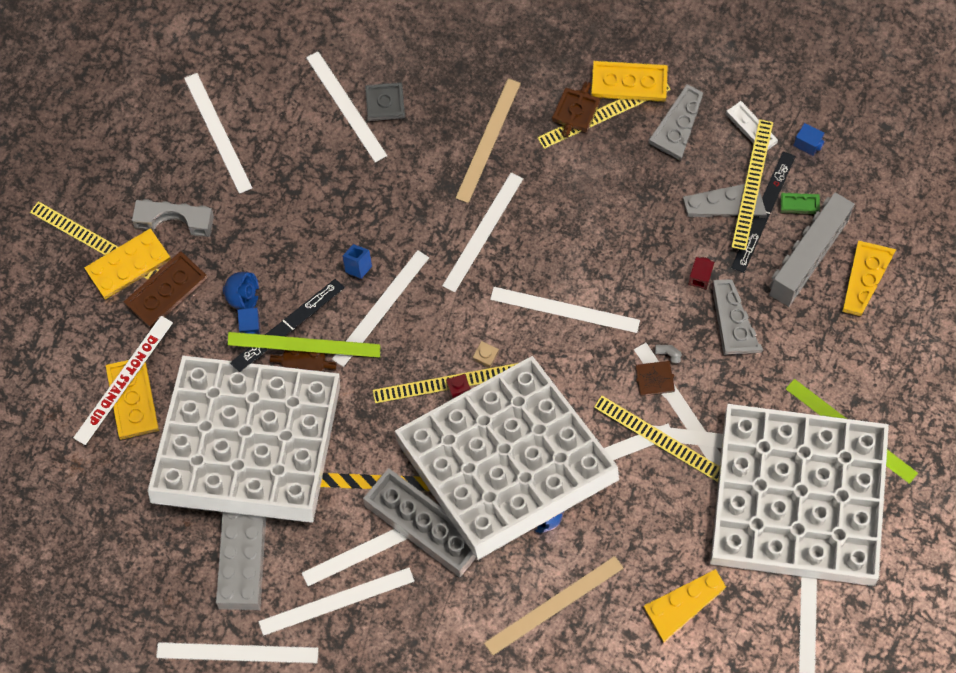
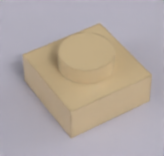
M481 341L473 356V361L491 368L499 353V349Z

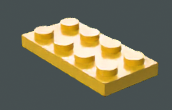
M594 61L591 96L666 101L668 65Z
M150 228L84 267V269L106 300L166 264L171 258Z
M129 360L106 365L109 387ZM146 361L113 406L120 440L159 431Z

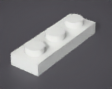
M740 101L727 110L726 115L754 144L759 119ZM772 133L770 135L768 149L777 144L778 139Z

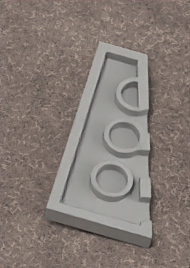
M687 84L649 139V144L681 161L703 97V92Z
M745 184L684 196L683 204L687 217L738 216ZM758 191L753 216L766 218L767 213L760 191Z
M732 279L713 280L711 284L723 354L762 353L763 348L757 341V334L749 323V316L741 305V298Z

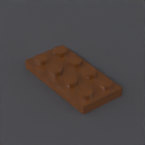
M180 251L123 302L143 323L152 329L160 316L165 317L206 281L208 277Z

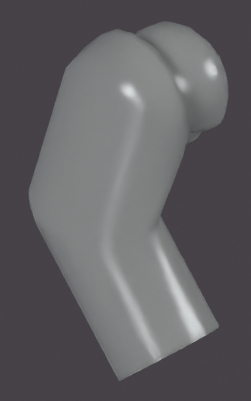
M655 345V354H668L671 356L670 360L672 363L681 362L682 353L674 346Z

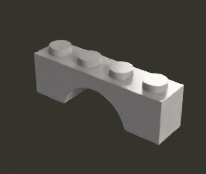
M143 199L142 201L136 200L132 222L135 229L148 230L151 228L154 231L163 221L176 219L184 222L189 227L191 235L210 237L214 215L212 208L203 205L195 207L185 203L177 205L167 201L159 203Z

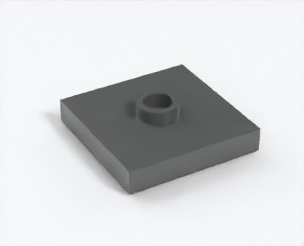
M402 82L365 85L368 121L405 118Z

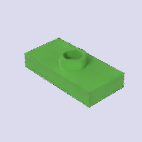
M781 193V213L816 214L817 211L820 212V194Z

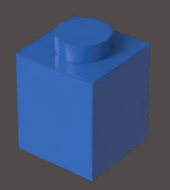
M804 123L795 138L793 146L814 156L817 150L821 151L825 143L823 140L825 133Z
M353 244L342 256L345 272L362 279L372 268L368 249Z
M258 308L239 309V332L261 335Z

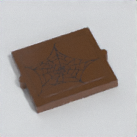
M670 361L636 365V382L639 384L640 396L675 392L674 374H672Z

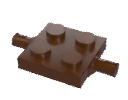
M585 81L581 90H572L565 87L552 117L553 122L565 126L561 133L563 137L566 134V138H568L572 129L586 133L589 130L600 104V98L591 96L588 93L591 87L589 82L587 84Z
M285 350L282 356L270 355V363H281L282 367L321 372L324 369H337V362L326 361L325 353Z

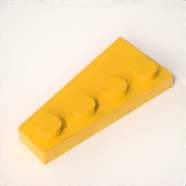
M858 240L842 312L862 316L896 249Z
M715 569L644 605L643 608L664 644L685 623L724 591L726 586Z

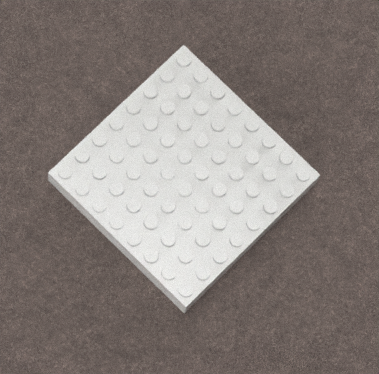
M182 356L148 488L150 503L313 522L340 391L339 373L252 363L239 373L230 364L231 361Z
M533 356L395 430L398 445L477 559L486 556L619 480L618 466Z
M727 404L724 418L710 564L875 586L879 579L889 424Z

